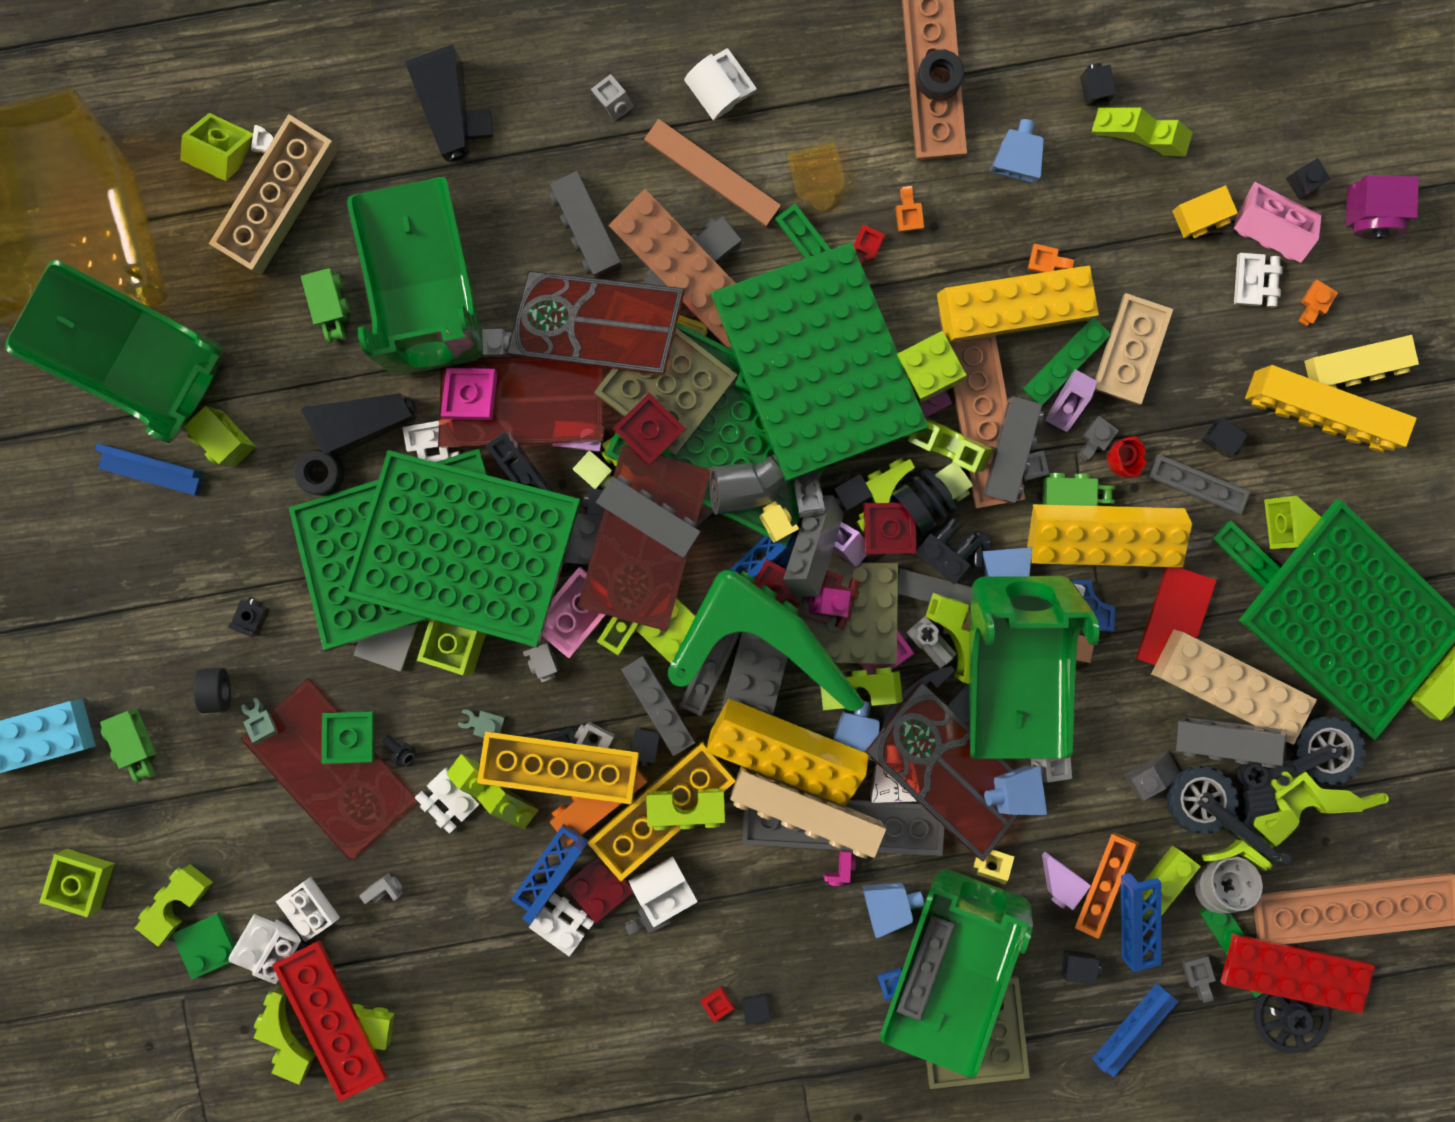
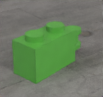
M328 268L302 275L301 280L313 324L323 329L324 337L328 344L333 343L332 340L336 339L346 340L342 322L349 321L347 313H350V307L347 299L342 297L341 289L344 286L340 274H336V272ZM336 324L337 329H329V326Z
M1050 473V478L1042 479V505L1097 506V504H1115V500H1112V490H1115V486L1098 485V479H1090V474H1075V478H1065V473ZM1098 490H1102V499H1098Z
M138 709L123 712L100 722L102 726L101 734L108 741L111 748L110 755L112 761L118 765V768L127 766L135 783L141 782L142 778L154 777V769L149 757L156 755ZM140 761L142 768L138 769L136 762Z

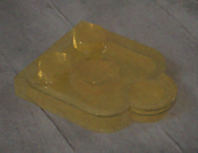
M835 141L787 153L786 158L797 197L802 201H810L817 210L824 211L829 209L835 201V194L842 190L845 183Z

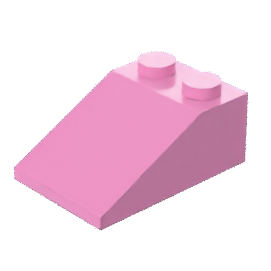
M581 567L575 571L554 596L542 634L546 640L568 658L572 656L606 616V614L578 607L587 572ZM592 577L589 585L591 594L599 603L612 609L607 589Z

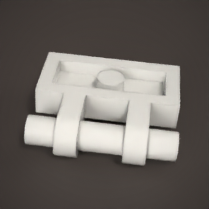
M1239 253L1237 255L1234 305L1260 306L1262 305V298L1266 297L1267 307H1277L1278 298L1281 297L1279 276L1282 275L1283 267L1280 266V256H1271L1270 265H1265L1266 255ZM1264 274L1269 275L1268 287H1263Z
M446 419L403 427L407 452L417 451L418 458L432 462L460 455L459 451L449 452V448H440L441 425L448 423L451 433L457 439L454 420ZM439 447V455L427 456L426 449Z
M446 767L427 785L433 794L428 798L421 791L415 799L421 804L420 808L424 812L428 811L437 820L436 824L440 828L443 827L450 834L457 827L450 819L455 815L462 822L480 804V801L476 797L459 790L446 775L449 770ZM438 799L449 808L445 814L434 804Z
M553 893L548 901L556 906L552 911L544 905L529 928L570 957L585 935L577 928L581 924L589 930L594 921L587 917L585 911L582 909L579 911L569 904L567 898L564 896L561 898ZM562 911L574 919L571 924L559 916Z

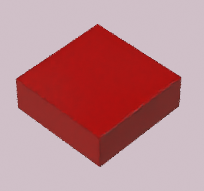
M722 986L700 999L701 1004L713 1022L718 1021L735 1010V1006Z

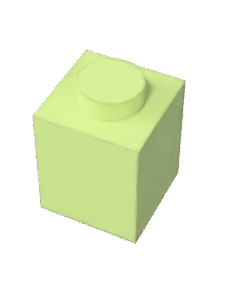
M590 450L573 468L594 489H599L600 487L605 489L613 473Z
M952 462L935 474L946 485L952 498H955L957 502L970 494L968 489L973 485L959 465Z

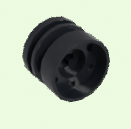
M927 468L921 472L925 483L918 476L913 478L916 487L915 491L904 484L892 493L895 503H901L916 522V531L921 536L936 527L932 516L934 513L942 520L947 519V514L943 507L950 514L958 510L946 485Z

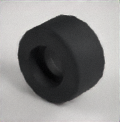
M946 49L928 53L922 60L917 72V85L920 92L934 101H944L951 98L958 91L964 78V66L961 59L954 52ZM935 67L945 68L950 73L949 81L945 84L936 83L931 78L932 69Z
M310 450L297 460L294 475L297 484L305 492L319 496L329 495L335 492L342 484L344 468L337 457L324 455L322 450ZM322 463L328 468V477L325 481L318 483L312 480L310 471L313 465Z
M225 668L199 669L196 672L193 693L196 708L201 714L226 712L231 701V684Z

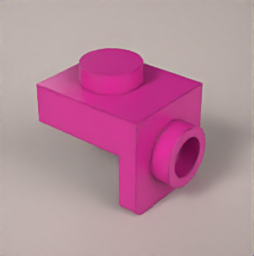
M823 587L819 597L808 598L809 613L848 617L851 592Z
M840 850L839 872H824V880L832 886H843L844 883H850L851 870L855 871L856 856L852 855L851 851Z

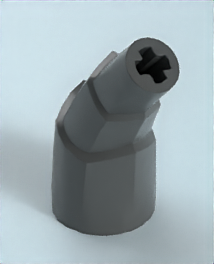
M775 455L773 457L769 456L757 465L745 463L712 466L709 487L714 514L732 513L773 503V498L790 482H785Z

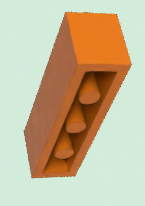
M639 767L637 769L634 793L648 781V778ZM572 796V803L567 807L562 804L552 812L554 817L551 819L550 824L557 832L565 824L582 835L621 803ZM564 833L561 837L568 846L574 842L573 839Z
M1116 832L1111 835L1076 923V929L1098 939L1103 935L1121 890V875L1127 874L1139 842Z

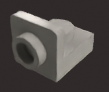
M611 74L591 89L613 121L618 120L633 108V104L626 91Z
M1071 757L1066 759L1031 758V766H1040L1042 782L1072 779Z
M388 873L364 890L359 897L364 904L371 899L375 903L388 892L391 898L396 901L403 894L401 891L402 885L396 877H391Z

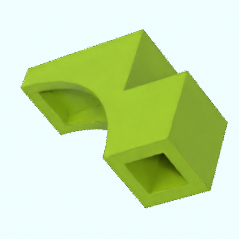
M1098 108L1091 131L1096 136L1116 137L1145 145L1161 153L1163 156H1186L1193 134L1179 120H1156L1143 108Z
M900 458L889 464L891 469L882 474L878 470L867 476L869 481L866 484L873 495L871 496L873 503H889L897 483L905 474L915 468L910 459L904 462ZM863 512L859 514L861 519L856 521V524L864 537Z
M933 593L925 617L941 624L950 634L957 654V667L954 677L969 684L970 630L962 627L963 623L968 619L969 605L960 600Z
M461 754L446 775L459 790L476 797L491 815L524 830L538 812V808L507 787L477 783L480 764Z
M279 985L274 991H269L263 1005L267 1007L264 1014H260L255 1022L254 1028L257 1030L254 1039L278 1048L272 1059V1063L275 1064L272 1074L300 1085L307 1076L315 1053L300 1044L291 1032L285 1009L287 995L283 986Z

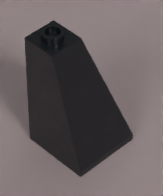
M451 44L405 61V64L442 157L445 161L455 162L464 158V154L469 153V143L465 117L466 99L463 63L455 47Z
M401 393L301 408L323 454L337 458L416 419L414 411L417 410L410 397L406 398Z

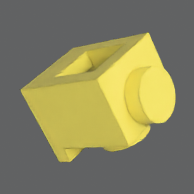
M776 501L762 508L764 513L759 517L773 543L799 529L797 524L793 527L791 526L792 517L786 508L782 509Z
M992 850L984 861L976 856L973 866L978 869L976 875L1005 885L1009 879L1014 856ZM990 862L994 863L996 870H989L987 864Z

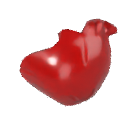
M1137 436L1119 440L1112 446L1107 456V464L1110 470L1122 478L1140 476L1147 464V461L1144 459L1146 454L1145 445Z

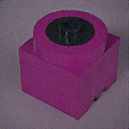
M1367 175L1361 181H1357L1356 184L1347 187L1346 227H1354L1355 236L1373 239H1387L1408 233V223L1416 219L1418 213L1419 177Z

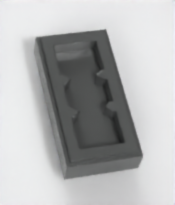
M818 470L793 479L799 517L825 514Z

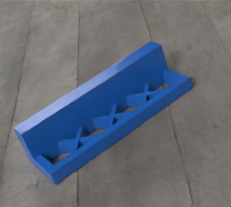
M96 444L95 451L102 452L98 469L198 496L204 475L203 471L113 446Z
M792 533L787 546L779 543H773L771 539L764 536L730 569L739 573L743 568H748L747 574L756 578L766 559L787 569L797 537ZM761 551H767L766 556L762 560L756 561L757 555Z
M565 824L559 829L511 899L527 910L522 919L529 924L533 922L589 841ZM563 833L575 841L573 846L562 848L560 837ZM558 854L560 865L549 866L547 856ZM546 872L548 882L537 884L535 873ZM533 890L534 902L530 903L520 896L522 891Z
M1128 873L1121 875V956L1133 972L1161 965V881L1155 878L1138 883ZM1153 889V893L1147 900H1144L1143 891ZM1151 908L1153 910L1152 915L1147 921L1143 920V915ZM1149 929L1153 930L1150 938L1144 941L1143 936ZM1152 950L1153 958L1143 960L1145 954Z
M1156 983L1093 1056L1092 1059L1103 1072H1107L1114 1077L1178 1001Z

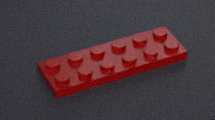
M1233 933L1220 982L1226 986L1363 1014L1375 965L1369 962Z
M319 940L272 964L339 1102L385 1080L387 1074L321 941Z

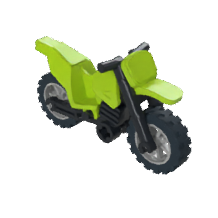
M1320 717L1311 719L1308 723L1304 724L1294 745L1292 744L1291 746L1294 756L1284 760L1282 766L1265 768L1260 764H1242L1235 770V780L1239 785L1243 786V790H1239L1244 812L1241 820L1238 819L1239 816L1235 812L1236 807H1238V800H1236L1237 791L1232 786V781L1220 770L1208 766L1189 767L1177 773L1173 782L1168 786V793H1166L1168 805L1166 806L1168 812L1172 815V819L1185 830L1198 834L1219 832L1223 828L1237 839L1233 844L1221 851L1202 855L1203 861H1217L1239 854V856L1248 860L1255 867L1267 871L1273 867L1272 864H1289L1291 862L1289 854L1277 853L1273 850V847L1280 845L1299 825L1300 814L1306 807L1314 806L1320 813L1363 812L1364 809L1387 803L1389 797L1385 793H1376L1359 798L1350 791L1322 789L1315 783L1336 785L1347 782L1358 774V769H1362L1364 765L1362 760L1363 757H1366V750H1363L1364 740L1359 737L1358 734L1360 732L1355 727L1353 728L1350 725L1351 723L1337 717ZM1330 732L1327 744L1320 736V733ZM1335 735H1338L1343 743L1334 745ZM1314 738H1316L1320 745H1316L1313 748L1311 744ZM1343 747L1346 749L1345 757L1342 756ZM1336 758L1343 761L1337 768L1334 767L1333 759ZM1328 761L1329 770L1323 769L1318 765ZM1251 771H1253L1254 776L1249 780L1248 775H1251ZM1204 781L1201 792L1196 789L1193 784L1194 782ZM1209 783L1216 788L1217 792L1212 794L1207 792ZM1188 786L1195 794L1193 797H1184V792ZM1219 796L1220 803H1218L1214 797ZM1183 800L1189 801L1192 805L1189 811L1186 810ZM1197 808L1201 810L1202 819L1192 816Z

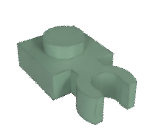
M254 698L255 707L252 710H249L245 704L241 705V710L250 718L243 723L251 742L254 745H258L279 733L270 713L267 710L263 711V704L257 698Z
M471 709L462 710L463 714L469 715L470 721L468 723L458 722L459 727H475L473 735L483 738L485 732L501 734L506 717L481 710L479 716H476Z

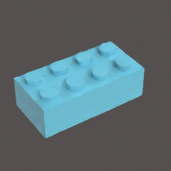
M83 698L1 720L0 773L95 747Z

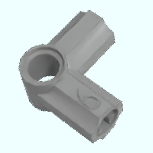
M925 616L906 632L920 649L923 648L940 668L951 661L956 655L954 650L939 635L938 628Z

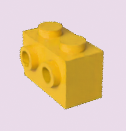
M1226 185L1180 204L1172 210L1183 238L1192 235L1194 239L1208 233L1207 228L1215 225L1219 229L1230 224V218L1238 213Z

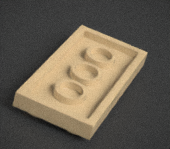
M1127 293L1123 295L1095 378L1097 381L1095 391L1137 405L1142 404L1173 309Z

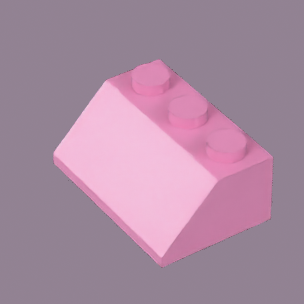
M1254 182L1236 216L1234 229L1244 237H1251L1259 241L1265 248H1273L1281 252L1285 258L1301 263L1319 240L1321 215Z

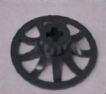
M1263 993L1258 997L1254 1008L1255 1026L1261 1038L1272 1048L1285 1053H1300L1314 1047L1325 1035L1329 1025V1007L1322 1006V1009L1308 1011L1309 1003L1301 1001L1299 1004L1298 1000L1290 999L1291 1003L1288 1004L1283 997L1273 995L1282 1006V1010L1263 1005L1269 994ZM1261 1011L1279 1017V1020L1270 1021L1262 1025ZM1323 1016L1320 1030L1313 1026L1312 1017ZM1283 1027L1277 1036L1276 1042L1265 1033L1270 1029ZM1309 1032L1316 1035L1311 1041L1303 1045L1301 1035ZM1294 1033L1297 1047L1282 1046L1284 1039L1289 1034Z

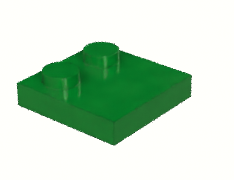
M375 712L322 713V764L374 763Z
M221 912L172 933L191 980L231 963L229 962V956L235 944Z

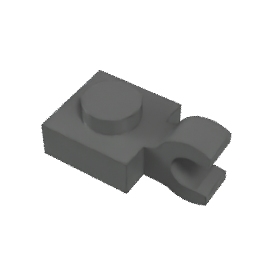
M1097 416L1082 436L1087 440V443L1080 450L1078 456L1086 461L1093 456L1097 448L1100 451H1104L1119 430L1100 416Z
M641 907L638 909L640 916L627 921L625 927L629 935L646 927L648 933H651L670 924L671 920L669 918L653 927L644 909Z
M1203 955L1182 961L1188 985L1191 988L1196 987L1199 1000H1202L1203 1003L1214 1001L1209 983L1216 980L1209 957Z

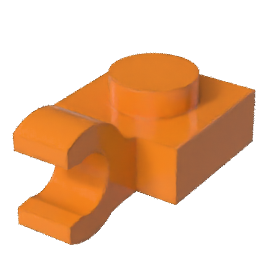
M912 186L902 187L900 189L902 205L895 207L898 232L924 229L922 204H914Z
M1034 244L1027 270L1044 273L1054 271V268L1057 270L1073 268L1074 260L1058 257L1059 249Z
M1319 280L1313 281L1301 301L1307 307L1298 322L1305 326H1308L1309 323L1313 324L1318 314L1324 315L1327 313L1338 292Z

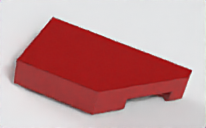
M862 225L853 245L861 264L875 259L886 235L865 225Z

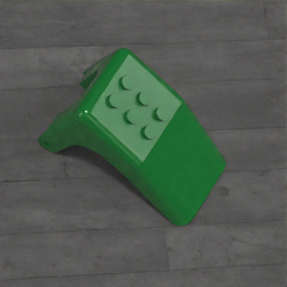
M437 177L353 194L348 197L347 205L372 317V332L365 326L358 327V337L363 352L374 362L396 376L480 359L483 356V335L470 271L446 178Z
M58 260L50 261L5 342L6 351L14 357L126 411L147 425L145 431L148 434L166 443H171L185 429L184 426L191 420L225 358V350L219 343Z
M726 569L716 576L668 669L669 680L674 685L681 687L689 685L718 640L730 633L749 632L761 637L789 657L847 710L857 711L864 706V701L804 620L797 615L799 609L786 600L781 604L775 599L777 596L775 592L765 585L762 589L754 585L753 583L756 579L745 571L739 574L731 569Z
M984 576L974 581L971 591L969 640L970 753L972 759H1066L1071 757L1073 753L1078 637L1080 630H1082L1089 644L1097 645L1099 641V623L1086 600L1068 577Z
M949 869L937 872L880 1034V1041L885 1045L968 1078H975L980 1070L1019 953H1025L1031 937L1033 921L1032 908L1029 901L1022 896ZM934 915L955 924L921 1021H917L895 1010L929 917Z

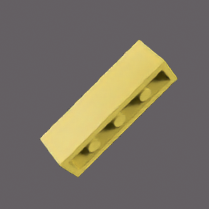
M1412 335L1314 357L1304 361L1309 379L1336 389V384L1345 382V387L1360 384L1361 378L1369 377L1370 381L1386 378V372L1393 371L1394 376L1410 372L1409 367L1419 364Z

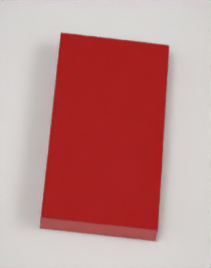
M1166 567L1135 659L1156 665L1173 630L1184 632L1197 639L1217 580L1179 567Z

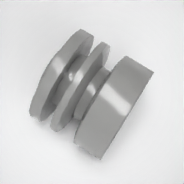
M1229 857L1212 861L1202 866L1196 874L1194 887L1197 898L1206 909L1217 914H1227L1245 911L1255 906L1261 898L1263 884L1258 870L1248 860L1239 857Z

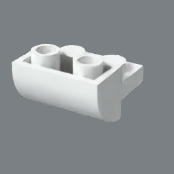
M728 48L715 56L710 54L704 58L684 79L713 120L732 110L735 104L754 94L757 89Z
M673 856L629 880L635 896L653 927L697 903Z
M309 877L276 901L305 942L340 918L312 877Z
M254 914L230 954L229 962L251 970L253 976L276 984L279 978L272 964L293 954L301 942L300 936L291 927L277 919L275 922H272Z

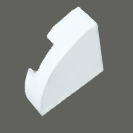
M255 125L251 150L253 152L265 153L274 137L264 128Z

